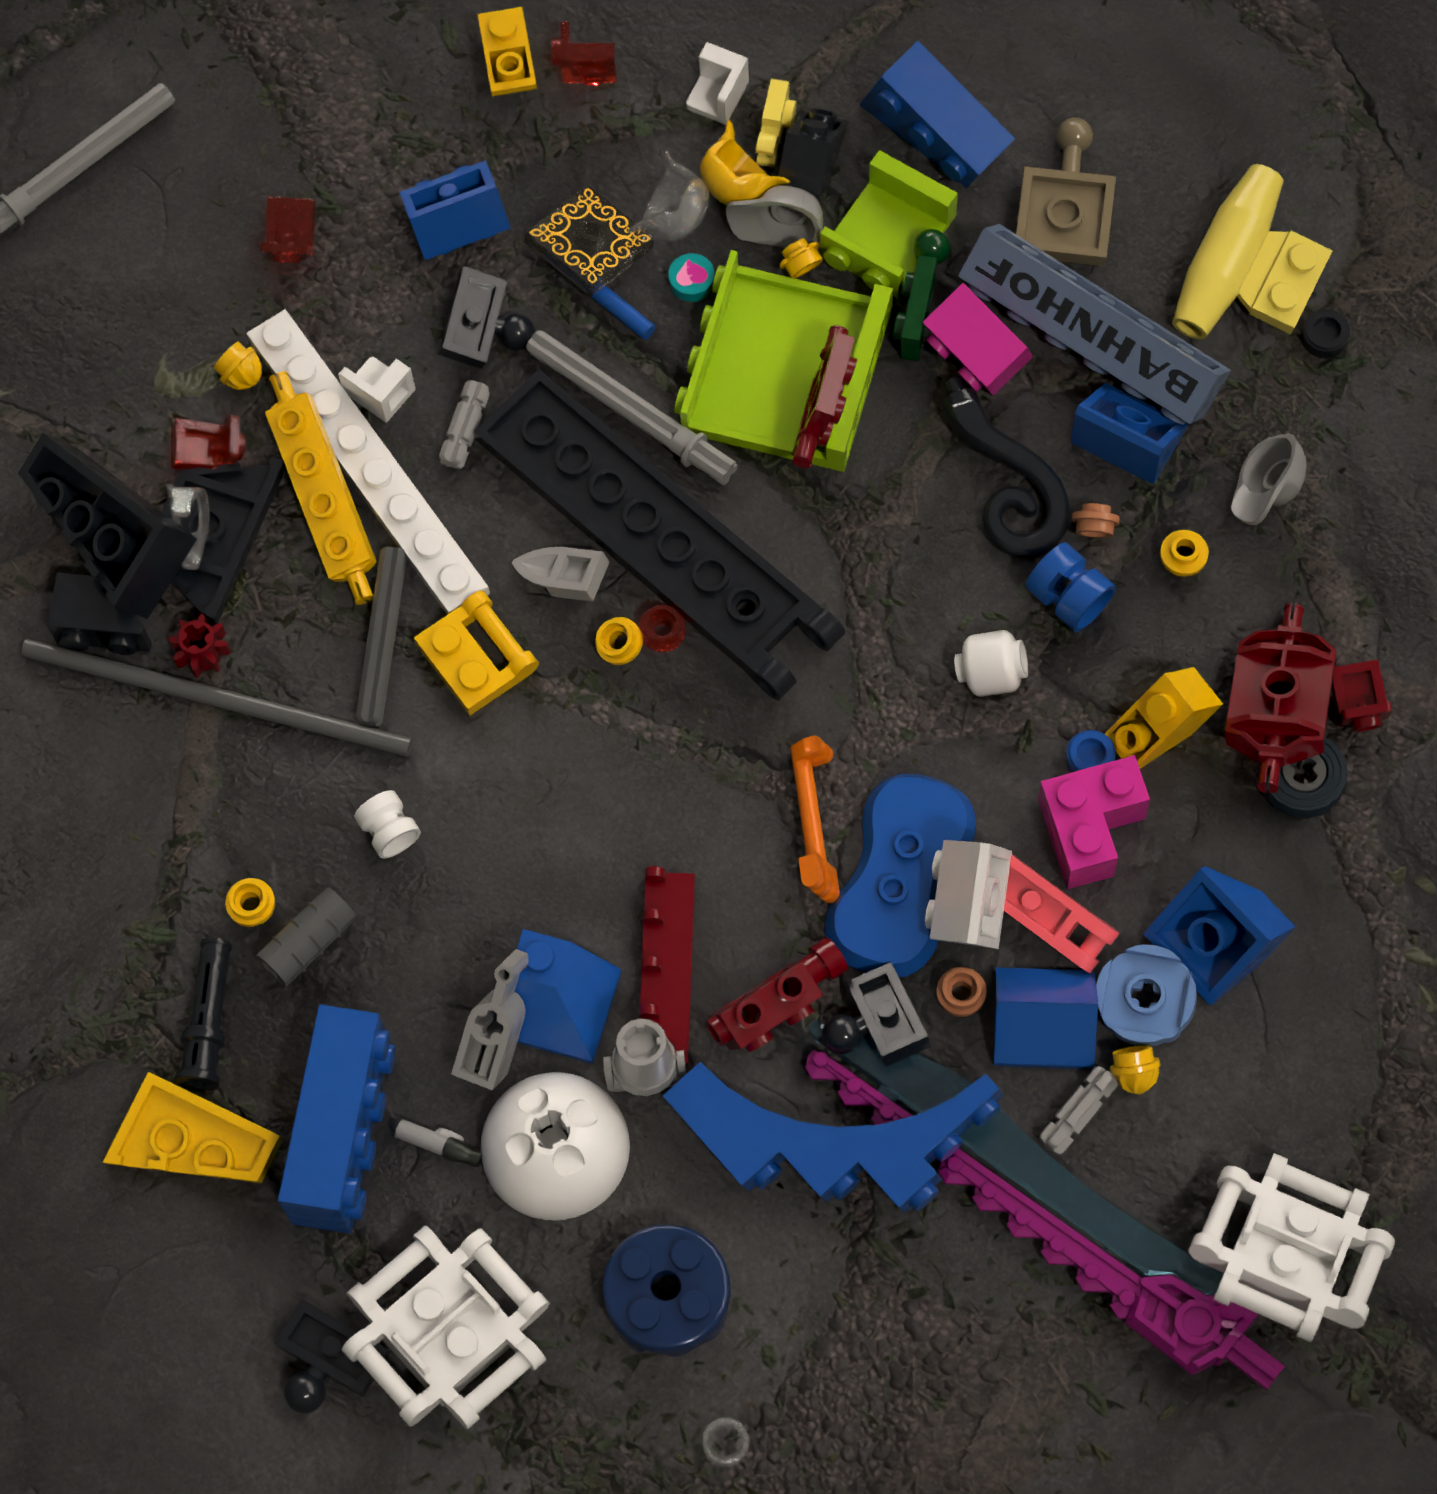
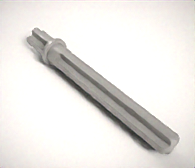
M162 83L156 85L23 186H19L7 196L1 194L0 234L14 223L22 226L25 223L24 218L34 211L39 204L173 105L175 99L169 89Z
M536 331L531 339H529L526 349L532 356L669 448L670 451L681 457V464L685 467L694 465L722 485H725L729 481L730 476L736 472L738 467L736 462L707 443L708 437L704 433L696 434L687 427L682 426L544 331Z

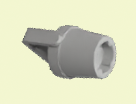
M636 1019L624 1025L617 1035L612 1060L611 1056L603 1057L606 1086L612 1092L628 1091L633 1095L649 1096L660 1093L665 1088L673 1087L686 1075L684 1050H678L675 1053L674 1046L667 1039L664 1030L659 1024L649 1019Z

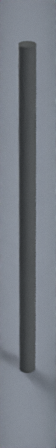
M29 638L25 639L21 650L22 657L406 757L410 755L413 745V738Z

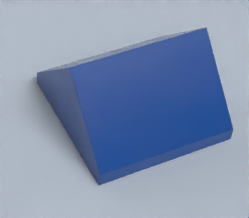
M1105 382L1078 405L1074 415L1071 443L1154 485L1185 433L1188 424H1179L1170 420L1159 409Z
M996 967L993 1066L1093 1069L1098 1014L1095 971H1092L1090 974L1085 970Z

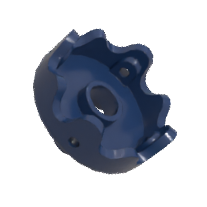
M673 1224L654 1225L632 1234L613 1252L606 1265L602 1281L603 1302L611 1324L630 1348L638 1352H653L671 1357L682 1356L705 1342L714 1339L720 1333L726 1321L730 1302V1276L722 1255L716 1246L704 1235L688 1227ZM671 1275L677 1278L681 1283L679 1295L670 1301L657 1299L652 1294L651 1289L658 1277Z

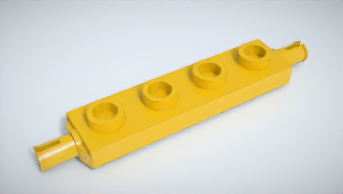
M277 372V376L273 374L270 376L269 381L273 386L278 403L265 412L328 578L334 582L348 581L355 604H366V600H373L374 594L371 591L365 573L377 563L313 396L307 392L295 394L288 372Z

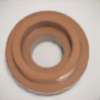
M1087 503L1083 504L1082 511L1072 513V522L1076 523L1075 533L1077 535L1093 538H1110L1114 535V527L1119 526L1120 517L1112 514L1111 507L1108 505Z
M967 967L952 968L939 979L937 999L940 1006L951 1015L958 1017L970 1016L983 1006L986 999V984L981 975L973 969ZM958 986H963L970 991L971 995L966 1000H958L953 996L952 991Z

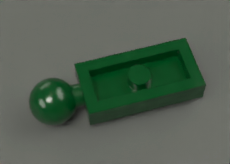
M936 229L922 231L916 237L913 244L914 255L917 258L915 272H906L902 299L909 300L906 313L898 312L894 329V340L901 341V359L920 360L926 331L923 321L929 316L936 283L937 265L944 262L950 252V243L947 236Z

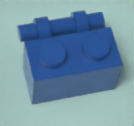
M486 160L471 166H461L454 169L455 172L431 181L426 179L416 183L415 187L399 192L425 260L447 254L454 249L481 239L490 238L497 233L511 228Z

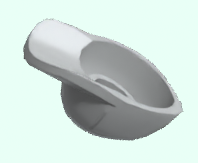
M773 186L763 193L760 199L729 202L726 206V215L732 232L744 241L786 248L802 238H805L808 244L818 242L820 233L823 230V212L818 200L808 191L796 187Z
M1287 433L1268 437L1249 452L1242 465L1231 505L1233 514L1240 521L1248 525H1257L1264 520L1272 506L1285 505L1300 492L1306 477L1307 463L1303 449L1294 435Z

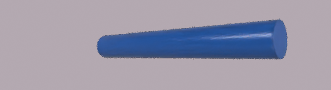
M554 243L545 249L542 257L643 340H647L653 334L656 326L598 278L593 284L589 282L587 278L590 272L585 270L582 274L581 271L583 269L579 267V263L577 265L566 263L564 260L565 255H557L553 252L552 246ZM557 245L554 249L557 253H565L562 249L559 250L560 248ZM567 255V261L569 263L577 262L574 259L571 260L572 257ZM593 274L589 277L591 281L595 280Z

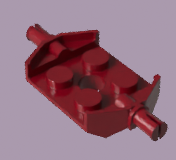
M1292 603L1284 606L1282 625H1278V629L1257 630L1238 644L1225 727L1226 745L1261 765L1257 789L1264 793L1267 791L1269 776V792L1275 793L1278 791L1281 767L1324 753V736L1334 667H1336V650L1320 635L1303 632L1301 626L1305 609L1299 604H1295L1293 619ZM1277 681L1288 682L1294 687L1290 692L1283 695L1273 694L1267 689L1272 683Z

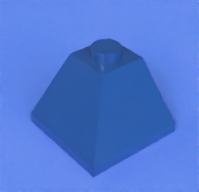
M1204 866L1191 878L1146 929L1143 935L1153 945L1168 949L1181 959L1194 979L1196 991L1211 1006L1263 963L1294 930L1295 925L1262 891Z
M523 929L517 949L528 953L529 963L520 973L515 992L524 1001L526 1008L525 1019L517 1043L593 1064L622 973L621 969L570 941Z

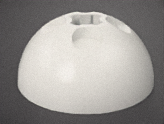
M550 1072L537 1074L510 1087L492 1107L481 1136L482 1163L486 1177L494 1191L515 1210L527 1216L543 1220H565L578 1217L602 1204L619 1185L625 1173L630 1152L627 1124L615 1101L595 1083L569 1073ZM553 1124L552 1128L546 1129L543 1133L540 1132V1130Z

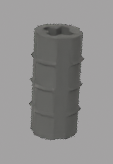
M326 887L311 902H307V906L294 919H290L289 924L276 936H272V940L256 955L257 960L271 976L287 987L301 972H306V967L319 955H323V951L337 937H341V933L356 919V914L335 891Z

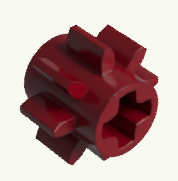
M200 614L198 620L189 622L181 619L179 621L181 629L178 636L168 638L171 648L179 651L173 657L177 668L180 669L189 664L194 676L199 678L202 671L213 669L219 672L220 667L218 663L221 655L231 654L228 643L221 640L226 635L223 625L218 623L211 627L207 623L204 614ZM200 642L204 647L199 649L195 644Z

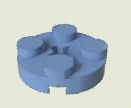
M1136 945L1126 949L1125 953L1118 955L1113 961L1111 959L1103 967L1097 980L1098 1010L1105 1028L1115 1034L1120 1040L1136 1046H1157L1162 1043L1175 1041L1189 1025L1195 1012L1197 994L1192 975H1190L1188 968L1176 954L1163 947ZM1144 984H1152L1154 993L1161 996L1158 1003H1151L1149 1008L1140 1007L1139 1000L1132 998L1133 991H1142Z

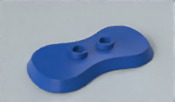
M908 773L897 774L883 780L869 795L862 816L863 850L858 867L850 880L840 890L838 899L830 904L826 913V937L831 939L839 948L847 965L865 973L891 962L898 977H907L926 965L933 956L938 944V940L930 939L931 929H927L925 925L927 905L930 899L935 900L938 880H934L932 876L935 853L937 850L942 851L943 840L973 842L975 837L976 817L974 808L967 796L959 789L942 780Z

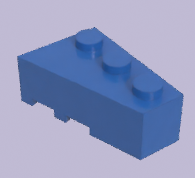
M919 41L880 77L859 104L940 167L950 179L959 182L965 188L1015 140Z

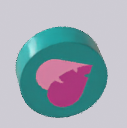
M689 253L681 255L672 262L669 268V286L672 293L683 301L696 302L703 300L713 290L715 278L713 265L706 257L699 254Z

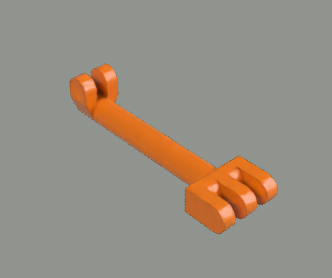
M813 735L801 739L790 747L806 856L800 857L798 860L802 883L824 902L833 903L840 895L837 870L827 862L813 767L829 763L834 753L832 748L820 737Z

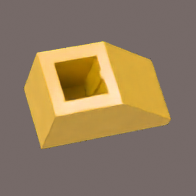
M517 7L478 14L492 97L537 89L523 8Z
M1194 667L1164 673L1105 735L1113 742L1115 751L1121 759L1135 755L1141 769L1191 736L1223 703Z

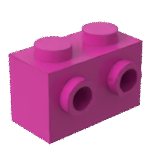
M964 283L923 321V324L932 333L926 341L944 359L952 354L963 365L958 373L976 392L984 386L994 396L1033 358L1028 347Z

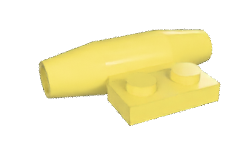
M1260 164L1251 165L1219 207L1188 268L1172 324L1182 334L1194 339H1205L1236 297L1250 312V315L1290 335L1294 330L1332 250L1292 230L1290 232L1269 231L1283 185L1282 176L1272 168Z

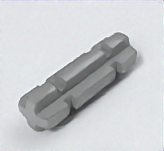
M469 380L464 384L460 395L462 401L458 402L446 434L448 440L443 442L439 453L440 461L443 465L455 469H461L465 465L469 454L467 448L471 447L475 437L474 430L479 426L483 415L481 409L485 408L490 395L486 384L474 380Z
M1100 1066L1094 1067L1084 1079L1087 1085L1085 1087L1079 1085L1055 1115L1057 1122L1055 1124L1049 1122L1040 1133L1039 1140L1049 1151L1057 1155L1063 1154L1074 1141L1071 1135L1074 1133L1078 1136L1103 1105L1100 1102L1101 1098L1108 1099L1117 1088L1118 1081L1108 1070Z

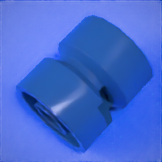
M1063 542L1053 548L1038 563L1029 575L1025 588L1043 605L1049 606L1054 604L1056 606L1055 615L1072 631L1077 633L1093 622L1113 598L1117 586L1096 568L1087 570V560L1067 542Z

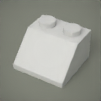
M943 840L942 851H936L932 866L933 879L938 880L935 900L930 899L925 916L926 928L931 929L930 939L999 949L1012 855L1011 850L988 843Z

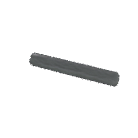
M384 547L380 551L356 710L358 724L367 727H379L383 723L407 560L405 551L398 547Z

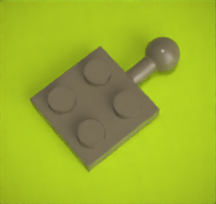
M1076 117L1069 118L1060 124L1056 134L1057 143L1063 150L1061 170L1024 167L1016 235L1058 261L1106 266L1116 176L1080 172L1081 155L1091 145L1093 132L1085 120Z

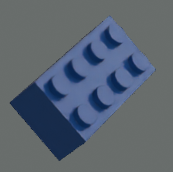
M319 1004L278 1198L279 1204L292 1225L351 1234L354 1219L361 1220L363 1217L367 1197L366 1190L361 1189L364 1170H372L376 1156V1141L370 1140L374 1122H382L386 1106V1093L380 1092L383 1075H390L392 1073L396 1055V1046L390 1044V1031H386L379 1013Z

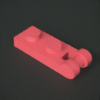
M1011 855L1004 911L1073 963L1091 974L1099 963V960L1096 959L1106 943L1112 945L1120 933L1015 855ZM1079 924L1090 931L1081 946H1078L1069 939Z

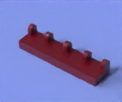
M650 866L645 868L639 1018L649 1019L659 1024L664 1030L667 1039L674 1046L675 1053L678 1050H684L686 1069H689L695 873H665V869L662 867Z

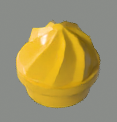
M239 341L234 343L214 365L213 369L221 375L220 381L224 385L238 390L248 389L257 385L262 374V366L259 357L255 353L256 351L252 347L246 349Z
M1151 1045L1130 1046L1112 1052L1114 1064L1110 1066V1072L1123 1090L1133 1094H1143L1157 1083L1160 1059L1154 1057Z

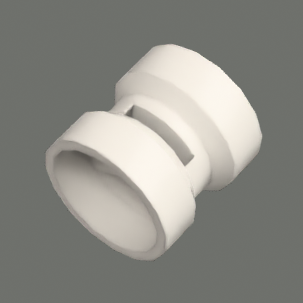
M392 790L384 791L368 799L358 808L354 815L362 831L369 832L373 836L372 846L379 857L383 859L403 852L414 844L421 834L413 818L404 817L402 812L403 803L396 792Z

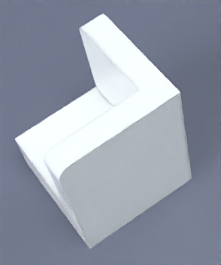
M706 42L699 56L700 77L687 99V109L726 125L749 82L748 58Z
M370 357L356 374L346 367L338 374L341 386L349 397L386 423L416 390L411 368L398 359H395L388 367L375 357Z

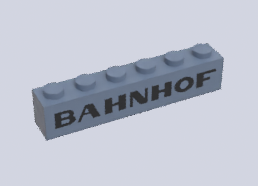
M1000 224L983 229L958 277L970 284L968 288L977 297L986 301H993L994 299L1008 308L1006 311L1007 315L1023 325L1030 326L1032 323L1046 332L1044 337L1048 342L1064 350L1071 348L1084 356L1083 363L1087 367L1100 374L1106 375L1109 372L1123 381L1121 386L1125 391L1140 399L1150 398L1162 406L1160 411L1164 416L1176 423L1185 424L1187 422L1192 424L1204 418L1231 372L1229 368Z

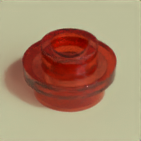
M654 606L647 610L639 621L643 643L653 651L668 652L674 650L685 639L687 630L683 615L671 606ZM660 625H667L672 629L666 636H659L655 634L654 630Z

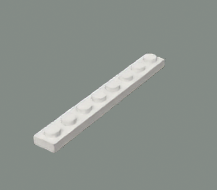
M286 309L247 332L250 344L272 374L277 376V372L287 371L295 394L307 392L313 396L340 468L398 548L405 551L408 562L445 613L448 615L460 607L467 597L477 591L483 590L488 596L490 594L488 585Z

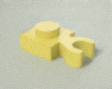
M771 79L762 116V128L756 146V153H758L756 163L758 165L775 166L784 127L791 128L794 123L796 101L789 100L788 81Z

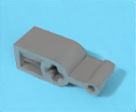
M515 949L496 968L494 973L497 980L495 989L488 993L471 1010L451 1075L492 1091L507 1076L525 1019L526 1008L524 1001L515 992L520 973L529 963L528 953Z

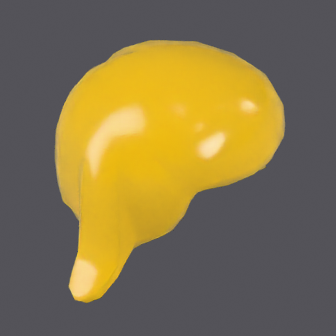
M730 120L726 122L725 133L708 149L700 164V175L708 191L725 205L734 201L760 199L762 194L773 186L790 183L784 177L768 176L737 144L734 127Z

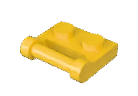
M483 590L471 594L460 607L414 637L418 649L469 716L527 678L539 666V662L530 651L522 649L491 609L493 602ZM475 620L479 622L508 660L509 665L501 671H498L465 628Z

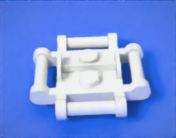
M1275 1153L1272 1156L1262 1183L1252 1180L1249 1174L1239 1167H1224L1217 1181L1219 1192L1203 1230L1194 1236L1189 1247V1253L1196 1261L1224 1273L1213 1300L1227 1306L1230 1302L1240 1305L1297 1330L1296 1336L1312 1342L1322 1316L1350 1328H1361L1365 1324L1369 1313L1367 1301L1382 1261L1390 1257L1395 1245L1393 1236L1385 1230L1379 1228L1365 1229L1358 1226L1369 1194L1356 1188L1353 1192L1299 1170L1288 1165L1287 1158ZM1278 1183L1344 1210L1343 1217L1340 1218L1277 1191ZM1237 1200L1251 1205V1209L1234 1250L1223 1246L1221 1239ZM1350 1248L1363 1255L1347 1296L1341 1298L1331 1292L1347 1250Z
M424 1226L413 1235L415 1241L364 1285L358 1282L347 1292L350 1300L371 1324L354 1334L344 1344L342 1351L352 1362L358 1360L401 1408L399 1415L410 1427L418 1423L440 1404L442 1407L445 1406L466 1429H469L480 1419L478 1413L529 1368L535 1371L546 1361L540 1349L522 1331L534 1322L548 1308L550 1303L539 1291L533 1293L490 1246L492 1239L482 1228L469 1235L461 1246L451 1254L434 1232L427 1226ZM426 1257H429L437 1267L384 1311L376 1300ZM475 1259L519 1307L510 1317L500 1309L497 1302L479 1282L465 1270ZM383 1340L426 1388L423 1393L418 1395L414 1393L374 1348L377 1343ZM510 1347L514 1350L515 1354L469 1395L463 1398L458 1394Z

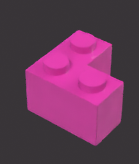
M1135 755L1040 782L1038 804L1067 890L1114 877L1118 855L1109 829L1146 819L1150 797Z

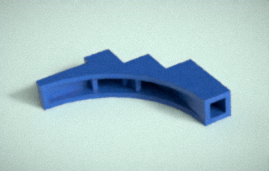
M701 1062L663 1095L735 1179L749 1192L755 1186L761 1190L772 1183L783 1170L779 1165L787 1159L825 1202H828L833 1196L837 1200H841L859 1184L860 1179L857 1175L865 1169L904 1213L911 1207L915 1211H919L939 1193L935 1186L942 1178L929 1164L936 1157L940 1162L949 1158L963 1143L959 1136L974 1123L978 1127H982L990 1121L1001 1109L997 1102L1004 1096L998 1086L985 1074L954 1098L918 1115L880 1125L835 1127L800 1122L763 1109L728 1088Z

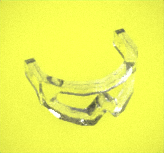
M165 484L168 497L173 498L169 501L172 520L182 526L180 517H188L194 500H197L199 527L197 532L191 533L197 538V541L182 563L184 569L196 570L200 566L209 532L210 513L206 490L200 487H174L172 484Z

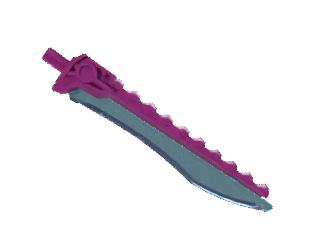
M819 1021L811 1022L809 1026L811 1038L828 1049L823 1041V1028L825 1024H821ZM868 1035L862 1037L860 1045L853 1052L848 1054L832 1053L879 1085L878 1090H875L824 1052L813 1050L807 1058V1065H805L811 1080H834L841 1084L838 1094L845 1106H869L874 1109V1116L871 1117L874 1125L912 1116L895 1104L897 1099L920 1114L954 1098L972 1084L955 1072L920 1054L912 1055L885 1067L871 1036ZM1002 1109L982 1127H978L974 1123L959 1136L963 1140L962 1145L1146 1275H1173L1141 1278L959 1148L949 1158L941 1162V1169L938 1172L945 1185H971L974 1187L975 1196L972 1199L979 1211L1006 1212L1009 1215V1222L1006 1225L1013 1238H1035L1043 1241V1249L1040 1252L1048 1265L1075 1266L1078 1269L1075 1280L1082 1292H1105L1111 1294L1113 1297L1110 1307L1116 1318L1126 1319L1125 1324L1190 1375H1196L1212 1365L1220 1366L1226 1359L1266 1391L1274 1383L1285 1366L1244 1335L1257 1318L1258 1313L1233 1302H1230L1227 1306L1213 1300L1224 1274L1223 1272L1196 1261L1191 1255L1135 1221L1086 1187L1042 1150Z

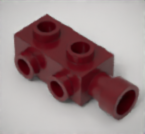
M825 937L809 948L807 956L796 963L788 964L775 974L768 976L764 981L709 1016L710 1019L705 1021L708 1031L720 1046L726 1044L729 1050L745 1047L748 1053L760 1048L774 1038L770 1031L785 1020L789 1026L794 1025L815 1011L811 1003L823 996L817 984L825 979L831 982L848 970L844 956L835 943L828 937ZM741 1011L744 1013V1020L742 1019Z

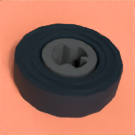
M1324 737V753L1281 767L1278 791L1275 793L1269 792V776L1266 793L1263 792L1264 797L1276 810L1289 817L1308 819L1323 815L1338 803L1347 785L1348 769L1342 752L1330 739ZM1303 765L1311 768L1312 774L1310 779L1313 782L1308 784L1306 778L1303 784L1295 781L1293 778L1296 771L1293 767L1298 766L1300 771Z

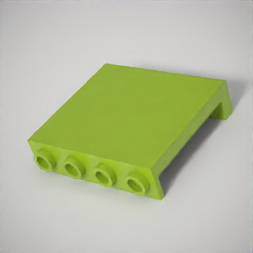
M731 250L726 267L719 265L713 282V292L717 293L714 306L706 305L700 325V332L705 333L701 347L693 346L687 372L692 374L688 388L681 386L675 403V414L680 415L682 426L687 427L696 434L702 432L710 440L792 459L793 456L791 454L812 379L822 361L820 358L821 350L825 348L830 327L833 325L842 326L848 330V336L855 338L850 356L856 358L857 363L848 386L844 385L841 395L846 397L841 418L838 424H833L826 446L817 445L812 464L845 472L892 312L893 288L875 284L870 297L739 266L738 251Z

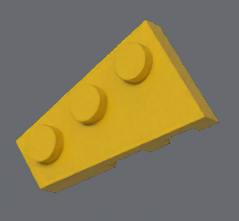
M148 1072L102 1163L262 1183L284 1137Z

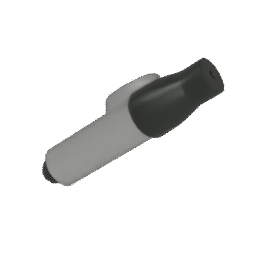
M404 1119L393 1121L389 1126L391 1132L395 1134V1138L441 1155L444 1159L469 1164L476 1168L481 1164L482 1152L470 1147L463 1142L464 1138L450 1130L440 1127L436 1131H432Z

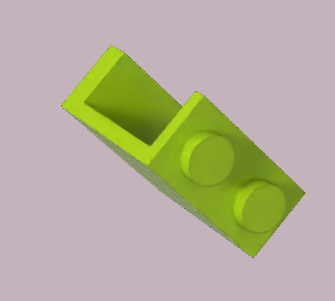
M879 150L869 164V183L835 231L826 226L821 231L820 255L823 256L831 267L839 271L848 270L862 278L864 283L872 290L875 284L893 288V296L899 298L903 292L906 272H915L917 258L913 251L916 237L927 229H936L943 233L947 230L956 217L958 193Z

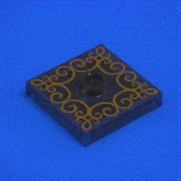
M589 185L527 230L524 238L525 244L590 297L651 251L655 238Z

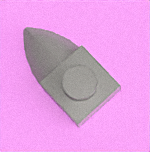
M546 547L530 551L513 559L512 565L524 579L535 585L545 587L552 597L593 602L609 565V560L603 551L569 547Z

